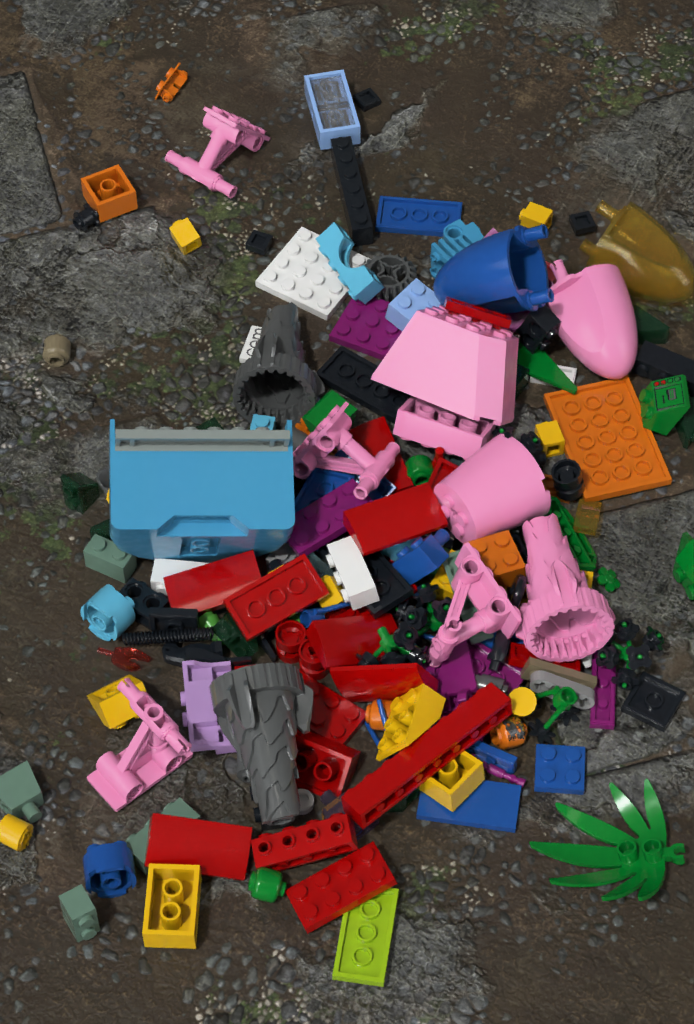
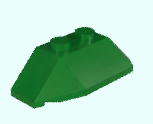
M551 496V507L545 517L552 513L558 517L562 535H567L573 557L577 559L580 570H594L596 568L597 555L579 523L565 507L560 505L557 497Z
M686 531L682 533L675 559L673 576L685 588L688 598L694 601V539Z

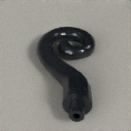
M518 574L515 577L507 595L511 604L517 608L520 605L527 583L526 576ZM501 630L496 632L491 651L487 656V660L491 661L488 670L498 672L500 664L505 665L511 639H507Z

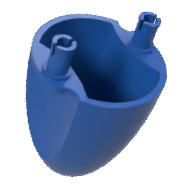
M541 224L527 228L518 225L514 229L493 234L465 247L451 257L437 273L433 284L435 297L443 305L446 296L502 314L527 310L534 312L538 308L544 307L545 303L553 302L554 293L549 288L545 258L537 242L539 239L548 237L547 226Z

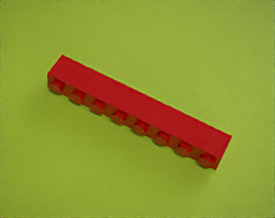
M492 682L478 689L475 695L466 702H461L454 711L447 716H443L436 725L426 730L409 746L401 749L393 758L387 759L381 767L373 773L366 775L363 781L355 787L349 788L341 797L343 811L362 829H365L513 714L511 698Z

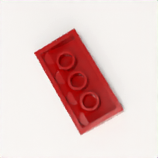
M384 416L363 423L349 431L353 435L352 438L374 457L379 451L384 450L390 442H395ZM398 453L395 457L394 466L384 475L397 487L392 494L414 487L411 477L407 476V469L402 456Z
M428 482L343 511V525L363 556L448 527L445 514Z
M254 550L163 577L171 608L198 609V616L209 611L213 612L225 608L223 599L262 578Z
M384 613L377 619H374L372 615L313 620L305 634L324 670H330V667L358 666L359 660L355 656L357 653L362 655L365 651L373 654L380 647L379 642L381 638L377 632L379 628L385 626L389 634L393 635L398 627L392 614ZM384 651L376 658L379 664H382L381 658L385 654Z
M418 663L330 667V674L336 687L344 698L350 702H371L376 699L394 700L396 697L404 695L410 689H414L423 683L436 692L438 688V680Z
M153 813L149 822L144 867L149 868V863L200 865L201 875L244 881L253 827Z

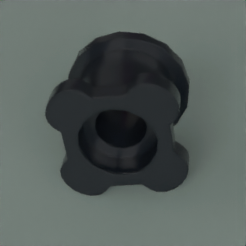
M88 203L83 205L84 210L73 214L72 221L78 230L86 231L92 224L95 226L100 225L97 211L91 208Z

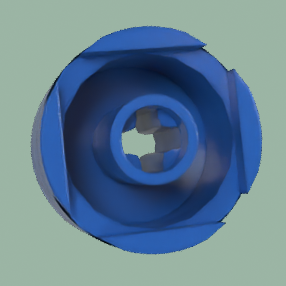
M116 841L102 845L92 844L87 847V852L83 857V869L86 890L90 894L93 891L100 898H114L126 894V889L131 885L132 889L135 887L137 879L134 856L125 841Z

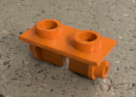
M178 63L175 68L171 67L165 75L167 78L165 82L163 80L160 81L155 89L158 91L155 100L161 96L165 102L172 101L179 89L188 80V73L178 69L181 63Z

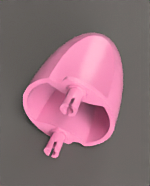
M563 260L554 261L556 266L553 263L550 264V268L557 280L550 288L554 293V301L545 303V305L561 321L557 328L558 336L570 352L595 374L612 380L625 377L632 370L636 360L638 332L632 301L619 268L613 264H598L586 267L577 274L569 275Z

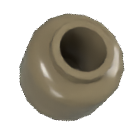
M61 334L50 335L44 340L42 357L50 366H63V364L70 360L71 342Z

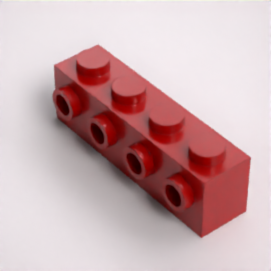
M335 813L330 818L321 821L317 819L306 822V825L299 827H285L282 829V832L274 834L264 833L259 835L258 838L251 840L256 869L267 867L278 871L359 849L354 822L347 813Z

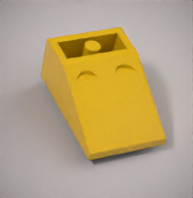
M424 683L414 689H410L404 695L396 697L390 705L391 712L384 724L385 731L377 746L379 750L376 760L380 762L409 746L441 717L446 698Z

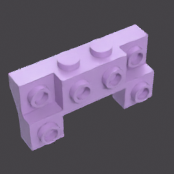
M182 661L185 691L180 692L181 706H186L187 712L182 713L183 727H188L189 741L192 745L191 752L215 750L216 754L236 752L217 723V715L213 711L209 688L213 680L231 671V662Z

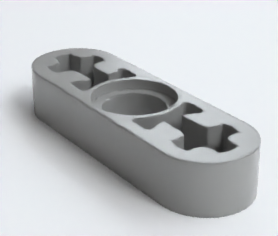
M543 670L535 671L530 675V689L535 693L551 690L555 686H559L560 689L570 687L579 697L572 705L573 707L590 709L595 704V691L590 687ZM550 695V696H546V697H549V698L553 699V696H554V695Z

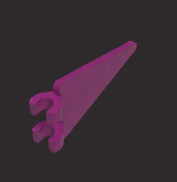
M468 640L456 645L449 658L442 662L437 677V693L446 698L442 714L451 712L450 696L457 695L458 703L466 702L472 697V693L478 690Z

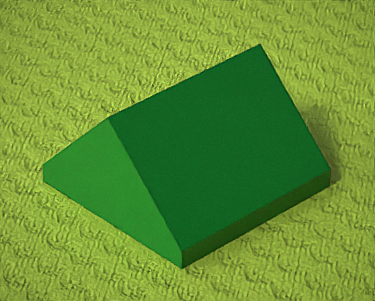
M334 390L326 393L302 417L310 433L316 429L318 424L328 416L336 405L341 407L345 401H348ZM349 403L344 412L351 418L353 426L357 408Z

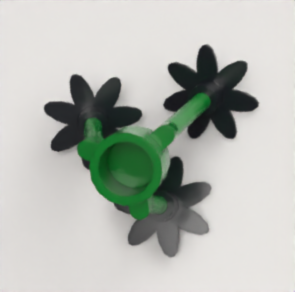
M555 686L551 690L534 693L536 699L554 695L553 705L550 708L555 712L548 721L541 723L536 718L535 724L528 722V726L532 729L529 735L533 737L538 736L537 741L539 744L545 741L547 744L552 745L551 738H554L556 734L549 730L554 721L562 718L565 726H568L569 718L575 722L579 721V718L574 713L581 709L572 706L579 697L570 687L560 689L559 686ZM537 701V705H536L535 708H538V709H539V708H541V705H540V703Z

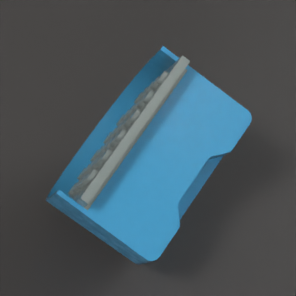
M110 419L109 512L110 538L119 550L138 558L150 560L172 559L205 563L215 562L250 550H254L255 557L278 550L289 540L295 523L292 420H287L285 430H270L267 427H258L255 430H246L244 427H234L231 430H222L220 427H209L207 430L185 427L183 430H176L172 427L149 429L144 426L136 427L135 429H115V419Z

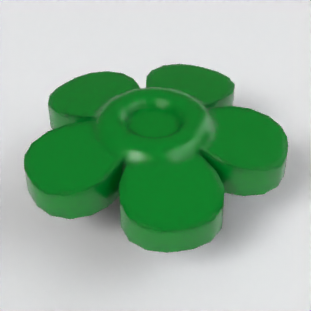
M604 567L598 570L600 576L597 577V581L600 585H605L606 591L613 592L614 589L620 587V582L615 578L616 573L613 570H607Z

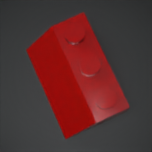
M297 729V734L295 735L298 749L296 763L299 778L296 779L297 787L306 789L324 798L330 795L336 803H339L355 773L361 751L311 731L307 734H302Z

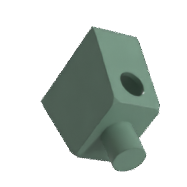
M26 760L0 776V808L6 814L9 813L18 818L26 816L30 823L38 821L42 817L38 807L44 804V800L33 771Z

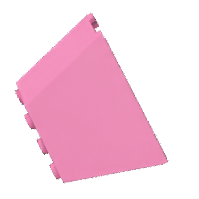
M439 305V307L433 306L432 308L426 307L423 310L416 311L373 373L371 380L472 420L479 421L480 417L493 420L494 425L502 426L513 422L519 338L514 336L513 332L506 329L499 330L493 328V325L488 322L471 321L472 317L463 314L451 315L449 310L445 309L442 305Z

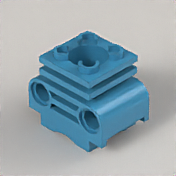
M461 219L454 221L444 228L443 239L438 240V245L435 242L431 244L430 273L434 279L442 266L451 257L465 247L484 238L480 228L474 222L465 225Z

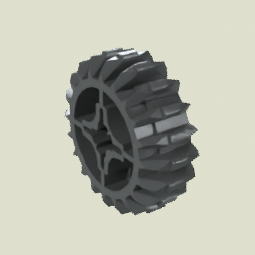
M391 252L388 255L381 253L380 257L374 255L372 260L367 259L366 264H364L377 275L384 286L374 296L377 297V300L392 301L413 280L418 279L417 270L412 261H408L406 256L401 258L399 253L397 255H392Z

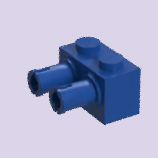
M439 529L434 536L430 534L424 539L420 536L410 544V548L406 545L397 552L398 558L392 565L409 585L438 569L449 557L442 547L450 540L449 533L444 529Z

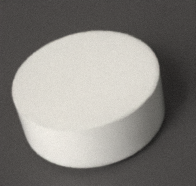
M298 789L300 800L299 815H305L312 811L314 797L310 791Z

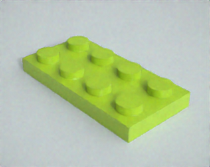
M389 888L343 914L332 980L384 987L399 889Z

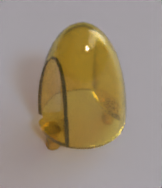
M602 200L595 212L610 220L611 223L597 245L586 238L579 247L580 251L590 256L585 268L598 264L616 265L623 276L629 295L658 303H679L691 298L694 294V265L676 238L660 222L634 202L630 201L622 210H617Z

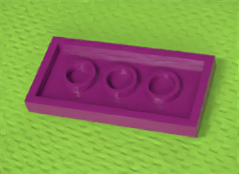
M354 479L349 480L295 513V523L287 543L298 557L304 553L306 556L347 532L343 525V511L373 501L369 496L363 500L355 497L353 490L358 483Z

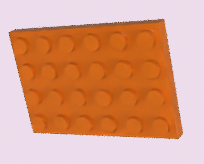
M629 376L578 386L576 394L565 390L544 394L543 400L551 420H557L565 439L564 453L566 458L576 461L581 468L585 485L584 492L581 495L584 504L671 485V475L651 430L643 428L640 402Z

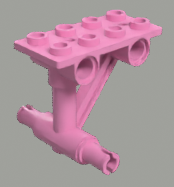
M205 106L203 110L207 113L203 119V126L212 131L200 161L198 162L191 157H183L173 150L167 152L165 161L177 167L181 174L188 175L204 184L209 190L213 192L219 191L232 199L237 193V187L226 182L223 176L214 170L240 145L253 152H257L264 140L269 141L270 137L265 135L266 131L256 125L254 126L242 117H238L223 109L221 110L216 106H213L212 109Z
M345 401L341 407L336 405L328 416L318 424L316 429L307 436L303 443L293 452L294 476L299 479L309 477L315 468L361 475L359 477L360 483L353 490L356 498L363 500L370 491L378 488L381 479L394 466L395 457L400 453L401 449L397 443L390 442L384 450L379 451L375 457L372 456L352 438L353 435L349 432L352 421L344 412L349 405ZM336 447L339 451H344L350 458L328 454Z
M469 542L463 544L455 560L458 570L451 582L454 595L444 624L439 628L436 636L432 638V643L429 647L427 662L431 661L429 665L434 668L439 667L443 661L449 658L456 645L482 631L486 634H492L501 630L509 639L514 635L522 621L519 609L511 604L505 589L497 584L493 572L484 565L478 550L472 547ZM466 596H468L477 612L470 619L463 623H458Z
M130 678L124 679L127 683L126 685L121 681L117 689L130 701L131 709L143 722L126 749L117 755L113 751L103 754L96 763L97 770L87 776V781L115 812L124 808L193 757V752L190 750L192 745L181 735L179 726L163 710L162 706L147 692L140 691Z

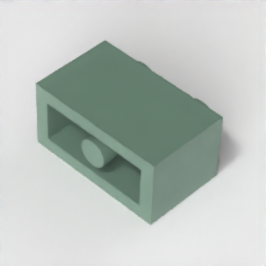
M94 534L83 550L86 567L126 584L137 568L136 556L119 550L113 541Z
M82 884L58 896L64 920L77 943L93 938L100 931L96 908Z

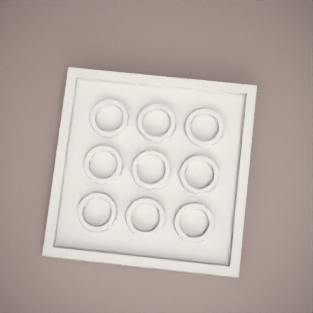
M301 227L257 278L255 284L256 287L289 303L292 302L297 307L328 321L348 297V290L350 289L338 279L340 274L328 264L329 258H326L319 251L320 245L316 240L319 234ZM351 250L349 256L350 267L357 268L366 264L367 259L370 258Z

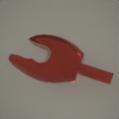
M101 647L97 649V653L110 656L111 662L119 669L132 672L140 669V666L129 661L130 659L150 662L148 655L133 647H115L114 651Z

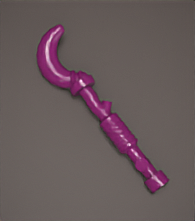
M483 761V767L488 773L500 779L505 778L511 783L522 785L521 788H523L526 779L522 777L519 779L515 775L507 773L506 770Z

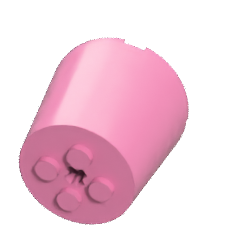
M499 434L492 438L434 487V494L448 522L447 528L463 544L522 526L526 520L530 521L535 517L545 516L551 507L550 491L544 488L542 480L545 477L538 463L523 444L513 437L506 438L504 434Z

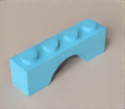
M334 222L316 238L320 245L319 251L326 258H329L328 264L335 272L338 271L340 274L338 279L343 285L348 286L350 289L348 293L355 301L359 299L366 304L384 288L376 274L365 265L357 268L350 267L349 256L354 242L345 229Z

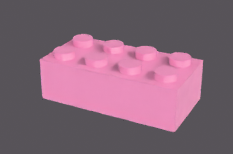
M411 396L397 411L393 434L406 441L418 442L427 448L442 447L445 454H454L466 461L493 438L492 432L495 430L496 425L493 424L492 420L480 417L479 421L472 420Z

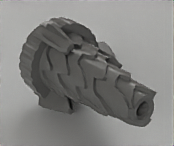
M292 302L286 305L275 306L272 309L268 308L261 328L260 339L255 343L251 358H248L245 363L239 366V370L235 374L232 393L233 404L236 406L237 412L249 423L252 422L253 414L276 417V429L279 430L286 426L287 420H292V426L294 427L296 423H301V417L320 400L319 397L325 394L322 380L316 371L309 369L308 364L305 363L306 350H303L304 341H300L301 322L298 319V307Z
M261 663L224 673L213 680L209 686L213 711L219 716L220 728L243 763L247 777L250 780L254 802L259 805L262 825H289L295 820V816L300 814V800L296 779L299 778L296 763L298 749L295 735L297 734V729L302 734L310 732L314 700L313 689L304 684L302 673L292 664Z

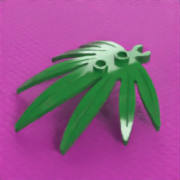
M647 778L644 780V801L651 829H648L641 814L625 794L612 782L609 783L612 797L620 815L628 827L639 837L638 839L591 815L556 802L557 811L579 830L599 841L617 847L530 841L529 844L532 849L553 859L582 867L609 869L574 876L549 878L551 884L567 887H595L631 877L612 891L601 896L602 901H611L625 897L640 887L637 898L638 901H644L654 896L661 888L666 874V862H673L676 865L685 864L684 855H676L686 852L683 843H676L671 847H667V829L664 815L656 793Z

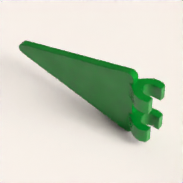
M520 341L518 342V371L572 394L577 393V387L545 351L541 352L538 350L532 355Z

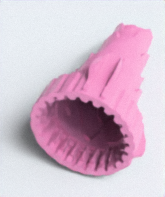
M552 513L546 517L539 516L530 521L526 520L522 525L528 555L527 564L525 565L528 582L526 585L528 602L521 603L519 611L522 621L515 631V636L523 640L526 649L541 660L569 662L585 658L604 647L612 637L613 629H615V614L605 596L597 590L588 587L585 572L580 571L577 559L572 555L567 535H562L558 517Z

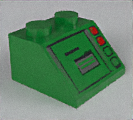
M681 374L651 381L640 392L639 401L643 428L666 436L688 411L690 401L685 375Z

